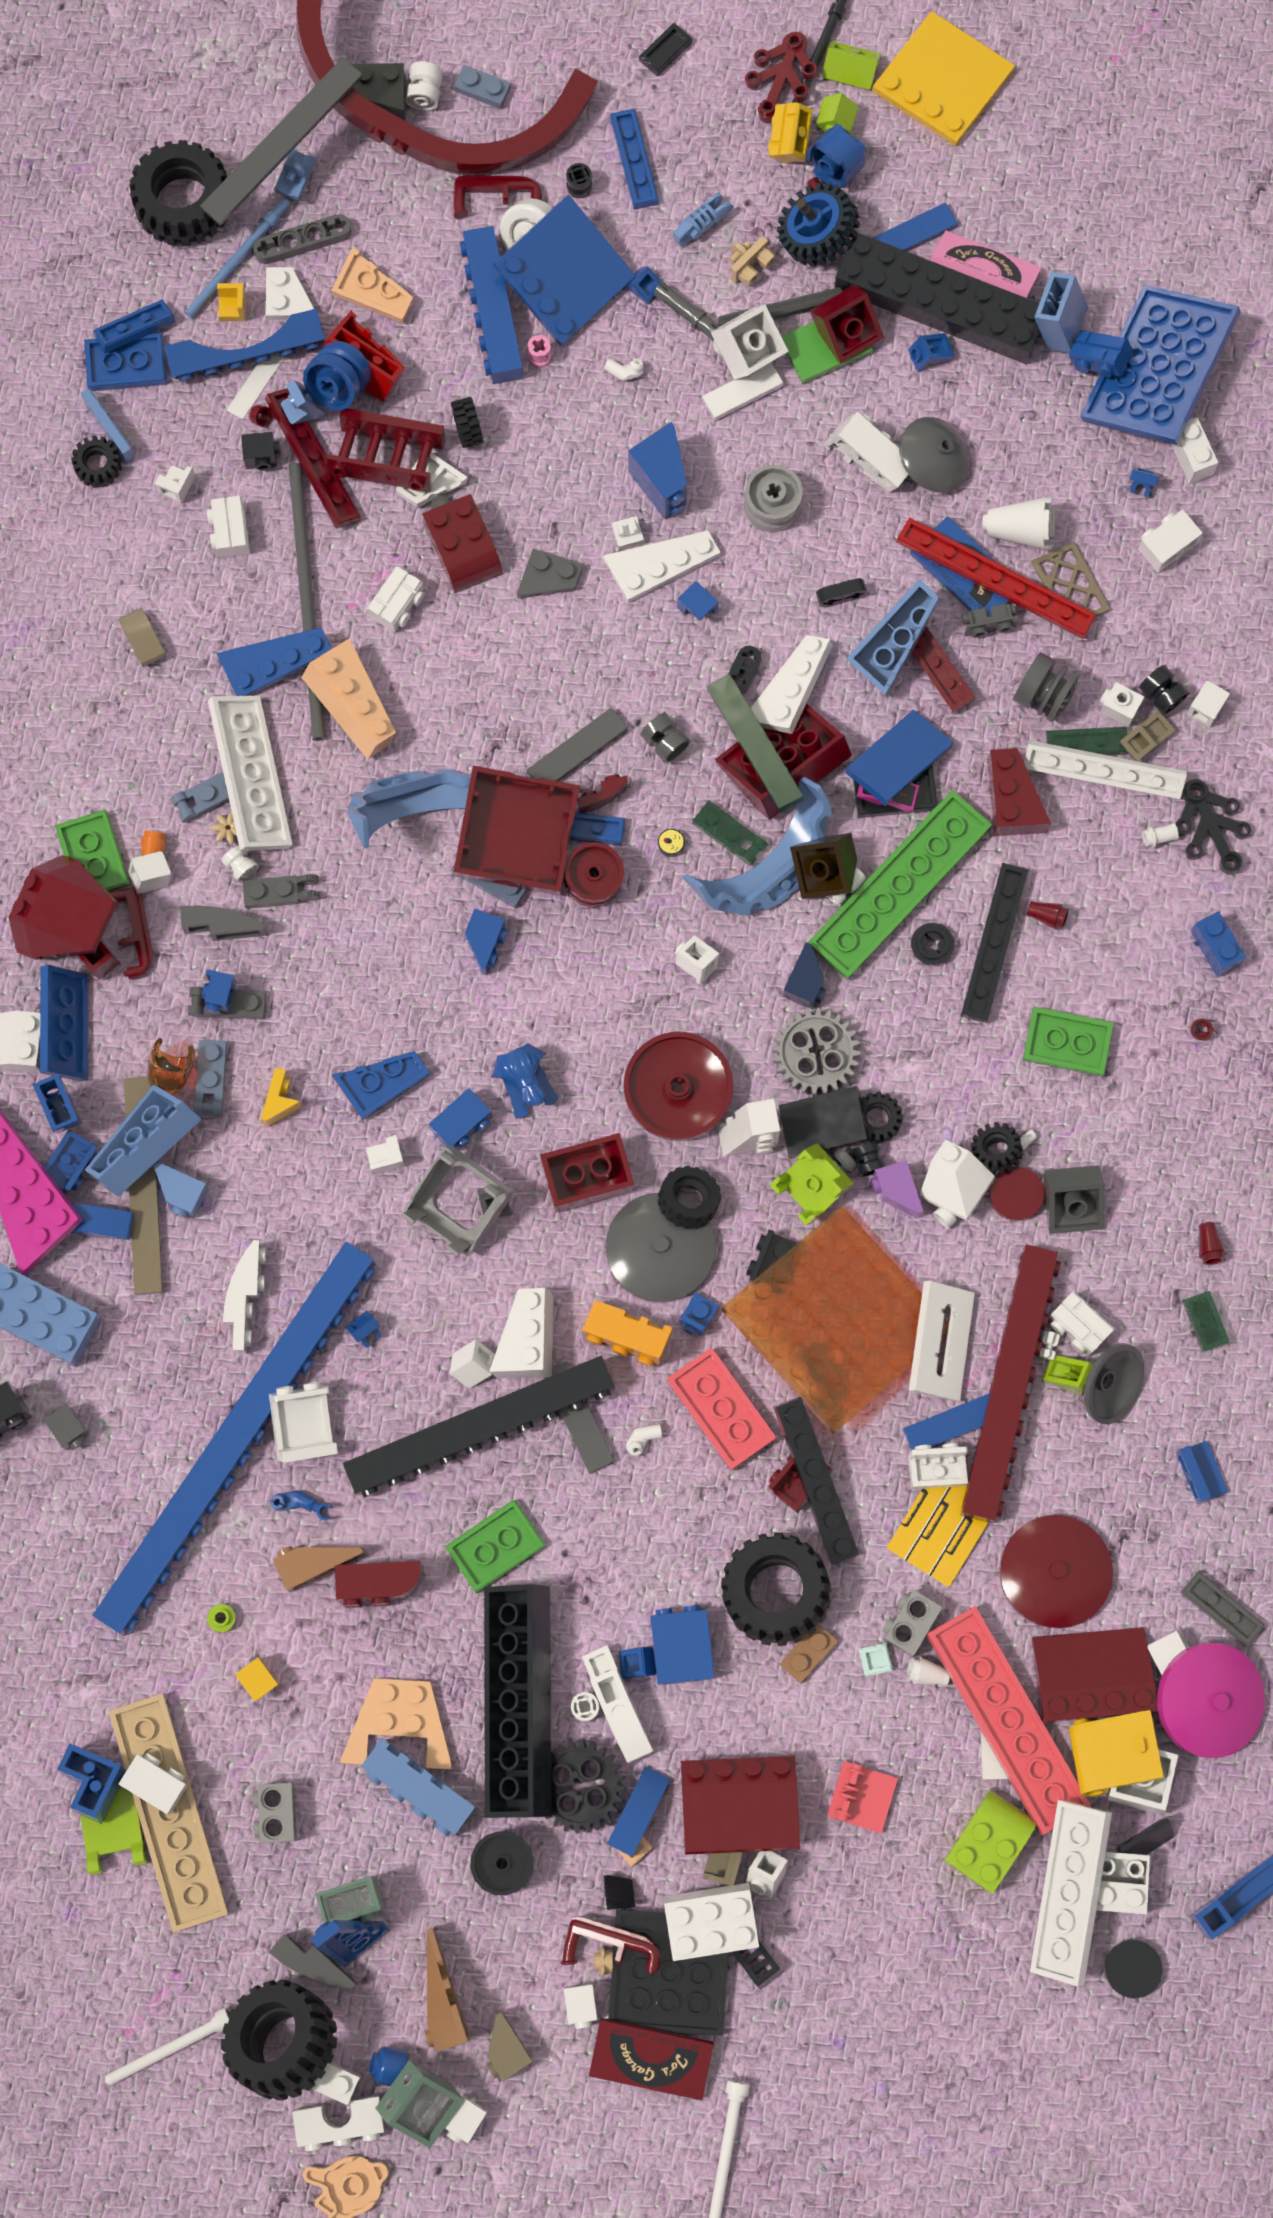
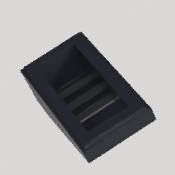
M758 1939V1949L745 1959L742 1954L749 1949L733 1951L732 1953L755 1985L762 1990L783 1972ZM763 1955L765 1959L753 1968L749 1966L750 1963ZM770 1964L772 1968L758 1978L756 1974Z

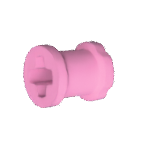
M543 335L530 338L528 342V359L530 363L535 367L547 366L551 361L549 339Z

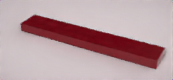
M286 388L268 393L265 401L335 528L338 529L359 522L361 516L340 478L328 474L327 455L309 422L305 421L297 424L289 422L281 406V402L290 395L289 390Z

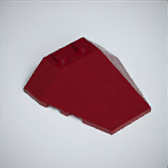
M61 855L32 868L29 875L25 878L22 890L14 902L8 917L16 952L35 960H40L44 956L56 958L60 957V954L79 955L95 953L118 902L104 886L95 880V876L85 869V865L79 860Z

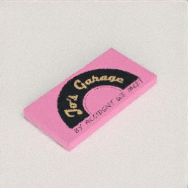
M949 231L944 232L930 258L932 262L1025 298L1030 294L1042 268Z

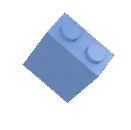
M1052 271L1049 275L1034 317L1048 350L1069 353L1084 322L1088 306L1076 275Z

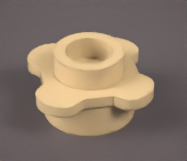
M599 1947V1952L594 1953L593 1967L594 1970H598L599 1976H604V1973H612L613 1968L612 1950H604V1947Z

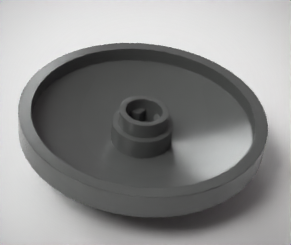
M650 1193L627 1203L612 1220L606 1238L607 1262L616 1281L628 1293L649 1302H673L696 1291L708 1277L715 1259V1235L710 1222L704 1227L700 1226L698 1229H684V1227L675 1226L674 1223L665 1219V1215L660 1212V1206H658L657 1202L659 1199L658 1193ZM676 1195L681 1205L691 1209L698 1207L688 1199Z

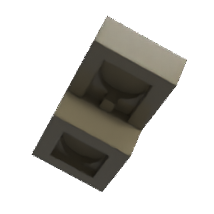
M142 608L118 619L142 667L166 656Z
M1158 710L1119 741V743L1134 761H1139L1170 736L1175 729Z

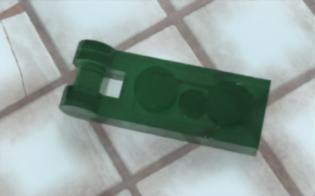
M708 801L692 820V824L749 866H752L757 860V854L760 851L763 852L768 846V843L763 838L752 833L711 801ZM746 841L751 844L748 850L742 848Z

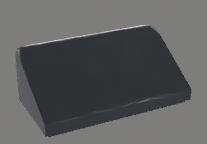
M1161 1818L1117 1846L1116 1850L1118 1853L1149 1854L1174 1837V1831L1169 1819Z

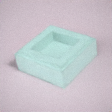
M886 1643L858 1649L864 1677L893 1671Z

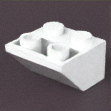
M1105 1853L1096 1910L1147 1914L1149 1855Z

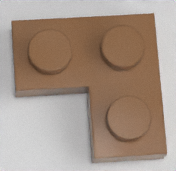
M819 1623L815 1626L816 1631L811 1635L808 1633L803 1635V1640L797 1642L798 1644L779 1664L798 1683H801L838 1642Z

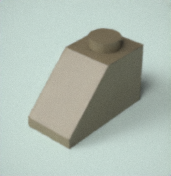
M501 2011L495 2018L487 2056L490 2062L486 2065L495 2079L500 2076L502 2081H505L532 2063L533 2059L507 2017Z

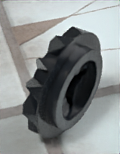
M927 923L917 928L911 939V948L914 957L923 964L936 966L946 962L952 955L954 939L951 932L945 926L938 923ZM927 938L930 939L932 942L935 940L938 941L941 938V940L937 944L938 952L934 951V949L932 948L929 950H925V947L928 944L926 940Z

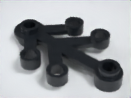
M1193 779L1188 781L1182 791L1186 804L1180 819L1175 823L1179 836H1185L1189 833L1191 829L1190 819L1195 808H1197L1201 818L1192 842L1185 849V855L1191 860H1196L1201 856L1203 851L1202 844L1208 830L1221 857L1219 861L1221 871L1229 875L1235 874L1242 865V858L1237 852L1230 851L1219 827L1234 832L1236 838L1243 840L1251 833V826L1247 822H1237L1211 812L1207 803L1221 807L1224 814L1233 816L1240 808L1238 800L1235 798L1227 799L1209 792L1207 784L1201 780ZM1197 790L1200 796L1193 797L1191 791ZM1226 804H1234L1235 810H1229L1226 807ZM1178 824H1185L1187 830H1179ZM1239 827H1244V828H1246L1247 833H1246V834H1241V833H1239L1238 828H1239ZM1189 848H1197L1198 854H1191ZM1232 861L1234 863V867H1226L1225 862Z

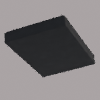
M933 764L912 782L919 785L913 811L910 812L890 805H877L857 797L859 784L853 780L857 818L932 811L938 805Z
M857 1086L779 1105L788 1157L790 1159L797 1158L806 1148L816 1143L824 1151L869 1140L860 1091Z

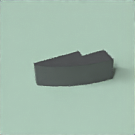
M200 905L180 906L181 924L185 934L209 931L213 941L267 936L263 923L233 910Z
M284 1934L269 1951L272 1956L285 1966L317 1982L350 1989L358 1984L329 1956L317 1949L315 1945L306 1952L288 1934Z

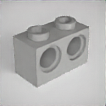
M914 1589L909 1595L904 1592L896 1605L900 1609L895 1619L889 1617L882 1629V1632L886 1633L883 1640L910 1657L915 1655L942 1609V1606ZM919 1602L924 1606L925 1613L922 1617L917 1618L910 1613V1605L912 1603ZM904 1626L909 1629L910 1639L907 1642H901L896 1638L895 1631L898 1627Z
M294 1783L257 1785L258 1791H253V1807L258 1809L259 1820H254L255 1838H260V1843L297 1841ZM273 1790L278 1791L281 1795V1802L276 1807L269 1806L266 1801L268 1793ZM274 1819L279 1820L282 1824V1831L277 1836H272L268 1832V1824Z

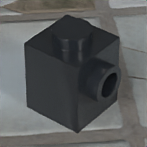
M273 432L241 434L243 461L246 469L256 468L257 470L264 471L277 466V457H281L280 441H275Z

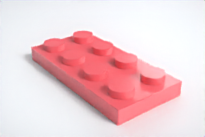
M712 1347L666 1379L730 1471L777 1438Z

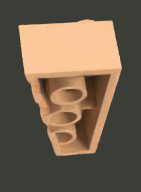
M349 638L311 661L301 678L368 760L387 748L396 732Z

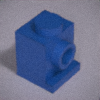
M207 969L206 976L209 983H205L202 990V999H205L204 1002L206 1004L204 1010L213 1014H220L221 1011L229 1013L236 979L234 975Z

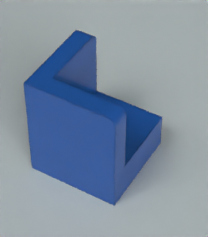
M697 581L677 598V608L684 615L689 611L698 620H702L710 611L713 614L718 611L719 601Z

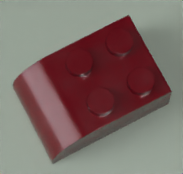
M471 494L422 513L424 527L454 594L503 574L497 551Z
M620 1133L540 1154L555 1213L612 1198L635 1187Z
M421 1561L335 1565L336 1600L343 1604L345 1608H362V1603L371 1602V1605H374V1607L390 1606V1601L404 1600L412 1596L419 1589L424 1576V1565Z

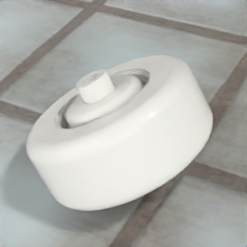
M531 198L521 200L510 207L502 216L499 226L500 240L504 249L507 251L547 214L552 207L541 200Z

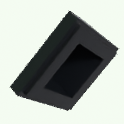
M603 1875L607 1910L635 1907L633 1880Z

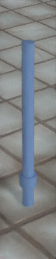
M283 197L272 211L265 213L261 218L262 222L184 311L189 318L192 319L217 291V284L223 283L249 254L256 240L263 237L269 229H274L280 222V216L291 205L286 198Z

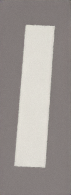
M278 352L270 354V360L259 362L227 408V411L243 419L285 356L280 357Z

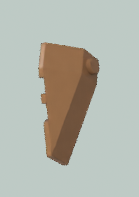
M433 1927L427 1930V2025L429 2029L424 2032L429 2047L435 2046L436 2052L466 2043L471 2038Z

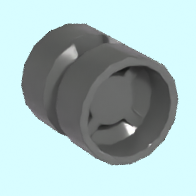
M666 712L652 719L643 728L640 736L650 747H656L655 753L664 763H669L689 746L691 740L681 729H675L676 723Z

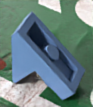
M293 380L286 385L290 395L281 402V406L291 424L327 415L324 407L312 399L303 384Z

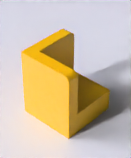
M218 283L219 320L246 321L247 297L243 283Z
M259 1657L235 1674L254 1701H258L272 1689L280 1687L278 1681Z

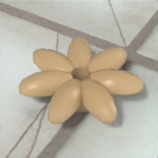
M232 811L228 814L227 820L223 815L217 814L220 824L210 827L211 830L219 832L216 841L220 842L226 837L228 843L233 845L234 835L237 836Z

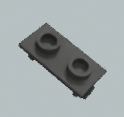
M1009 603L991 606L990 617H987L985 608L966 611V614L962 615L963 625H966L964 636L972 635L973 638H979L992 631L998 630L999 633H1005L1013 630L1019 620V615L1014 616L1016 615L1015 606L1009 605Z

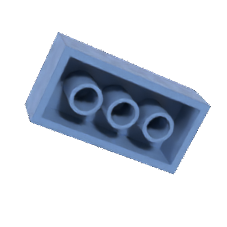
M0 1263V1328L76 1367L102 1318L88 1308Z

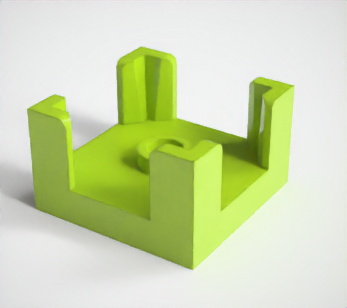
M818 1143L806 1148L797 1157L798 1161L787 1172L779 1175L770 1184V1187L778 1195L787 1191L805 1210L798 1217L806 1226L819 1219L854 1184Z

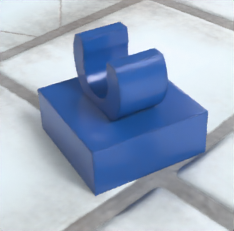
M1133 466L1130 480H1133L1130 492L1134 493L1135 487L1141 484L1145 487L1144 497H1147L1150 494V485L1156 486L1159 473Z
M367 1310L345 1327L357 1343L361 1342L367 1348L370 1344L367 1342L366 1337L370 1333H374L379 1339L382 1337L377 1329L380 1325Z

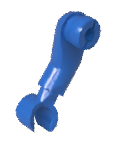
M302 1491L278 1493L270 1501L271 1507L277 1511L301 1507L309 1512H316L321 1520L331 1519L324 1517L322 1514L324 1507L333 1508L331 1504H320L316 1499Z

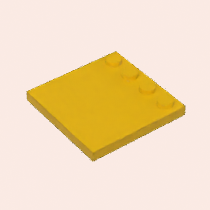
M931 11L873 85L872 92L954 146H957L1013 73L1015 65Z

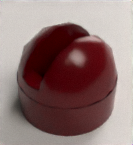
M261 404L252 406L251 411L248 413L249 420L260 427L268 425L272 416L270 408Z
M1196 1019L1192 1022L1190 1033L1196 1040H1206L1212 1035L1213 1027L1208 1020ZM1207 1026V1032H1194V1027Z

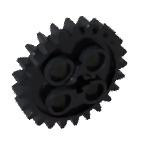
M580 1739L578 1747H576L573 1740H570L568 1742V1749L559 1744V1754L551 1751L552 1817H556L553 1826L558 1827L564 1822L565 1832H569L572 1825H574L576 1834L581 1833L583 1826L587 1833H591L593 1830L592 1824H595L598 1829H602V1819L612 1822L613 1820L609 1813L620 1812L615 1805L616 1802H625V1799L619 1796V1792L627 1790V1787L619 1785V1781L624 1780L626 1775L617 1774L622 1764H612L616 1755L611 1754L606 1757L607 1747L603 1746L596 1751L597 1742L592 1741L587 1748L585 1740ZM590 1761L597 1765V1773L594 1777H588L585 1773V1766ZM563 1767L567 1768L570 1772V1778L564 1784L558 1779V1771ZM599 1779H604L605 1781L602 1785L583 1788L582 1794L581 1791L574 1790L562 1794L556 1793L558 1788L579 1784V1780L580 1782H592ZM596 1789L600 1790L603 1794V1801L598 1806L594 1805L591 1801V1794ZM569 1795L576 1801L575 1809L571 1812L566 1811L563 1806L564 1799Z

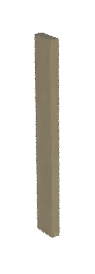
M152 1077L124 1079L126 1118L153 1086ZM153 1164L129 1187L130 1212L134 1213L131 1238L135 1295L163 1293L158 1182Z

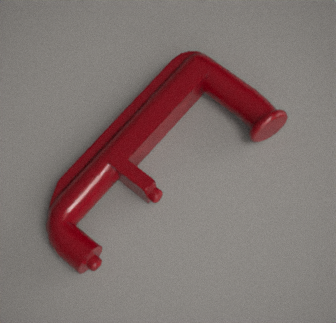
M461 175L454 182L453 216L455 219H462L468 215V210L465 209V192L503 193V204L507 205L509 191H531V199L542 201V189L537 182L525 176Z
M135 888L110 891L109 893L117 902L127 901L133 930V937L122 938L118 941V945L123 947L136 945L139 961L138 966L128 967L127 971H124V976H128L129 979L139 978L148 972L153 959L142 894H137Z
M576 1916L571 1920L563 1948V1958L560 1962L562 1965L577 1964L578 1961L575 1959L579 1937L582 1935L617 1946L615 1960L616 1964L619 1965L624 1960L626 1948L647 1954L649 1956L645 1969L648 1970L650 1975L658 1972L661 1955L659 1949L646 1936L583 1916Z

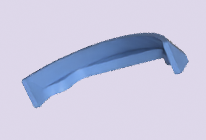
M438 769V772L432 774L413 771L382 778L365 785L366 791L355 792L351 796V803L348 806V815L363 848L369 847V839L376 830L396 819L433 810L465 808L471 775H463L452 769Z
M805 777L800 779L799 790L803 795L804 801L797 804L790 826L780 843L757 866L739 876L725 880H702L691 877L688 874L682 878L708 906L717 911L750 915V912L771 909L788 899L792 892L799 889L790 847L822 838L826 835L828 816L831 817V805L820 785Z

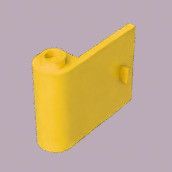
M1151 1710L1096 1721L1079 1719L1073 1721V1726L1068 1728L1081 1797L1101 1796L1108 1793L1111 1788L1164 1778Z

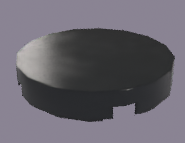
M1134 1939L1121 1941L1113 1946L1106 1956V1980L1111 1988L1121 1996L1133 1999L1146 1997L1155 1991L1161 1982L1163 1972L1161 1959L1155 1949L1146 1942Z

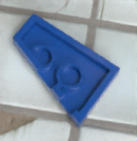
M415 1051L384 1059L382 1062L368 1066L356 1067L354 1070L332 1074L333 1079L362 1120H365L430 1076V1072Z

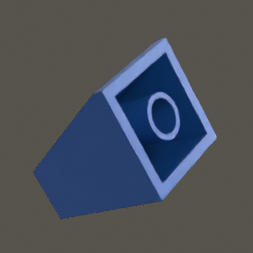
M670 422L628 450V472L664 519L671 515L677 516L685 509L687 498V483L675 426Z

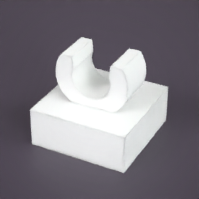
M637 516L611 523L618 550L644 544Z

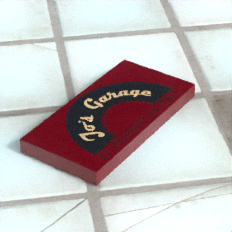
M601 2017L589 2077L702 2101L714 2042Z

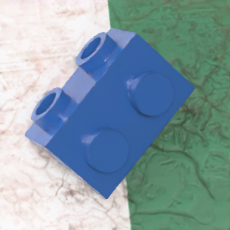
M68 1129L44 1168L65 1193H68L70 1189L76 1191L84 1179L80 1175L81 1172L98 1154L95 1152L98 1145L92 1144Z

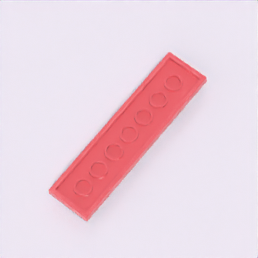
M974 1606L927 1633L928 1640L1032 1820L1037 1824L1036 1828L1040 1835H1045L1053 1830L1058 1800H1066L1091 1807L1087 1798L1081 1797L1078 1782L977 1607Z

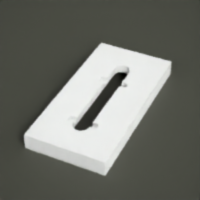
M924 1281L909 1391L953 1402L960 1401L974 1292L933 1281ZM949 1305L951 1313L942 1375L938 1376L937 1354H939L942 1335L943 1309Z

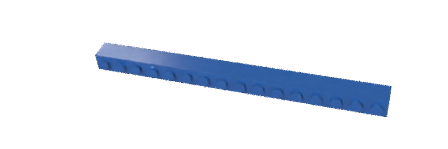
M344 1243L92 1616L123 1636L126 1632L131 1633L140 1621L137 1616L143 1608L148 1609L156 1597L153 1593L158 1585L163 1586L172 1573L169 1569L174 1561L179 1562L188 1549L185 1545L191 1537L196 1538L202 1530L204 1524L201 1521L207 1513L211 1515L220 1502L217 1498L222 1490L227 1491L235 1480L233 1474L239 1466L243 1468L251 1456L249 1450L253 1444H259L266 1435L267 1430L264 1428L270 1419L272 1420L269 1394L277 1393L276 1388L293 1386V1390L297 1389V1379L301 1373L305 1375L314 1363L311 1358L317 1350L321 1352L329 1341L327 1335L332 1327L337 1328L345 1317L343 1311L347 1305L350 1304L352 1306L361 1293L358 1289L363 1281L369 1282L374 1275L376 1269L374 1268L375 1261L373 1258L350 1243Z

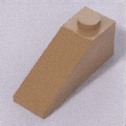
M289 1546L277 1552L278 1557L273 1559V1562L286 1590L291 1592L334 1571L335 1565H346L364 1556L365 1553L361 1547H297L293 1549L292 1546Z

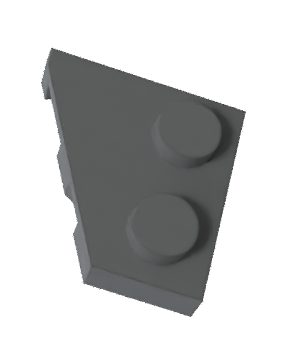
M532 549L517 592V598L524 599L528 595L541 594L545 596L552 595L555 592L566 593L575 591L583 564Z

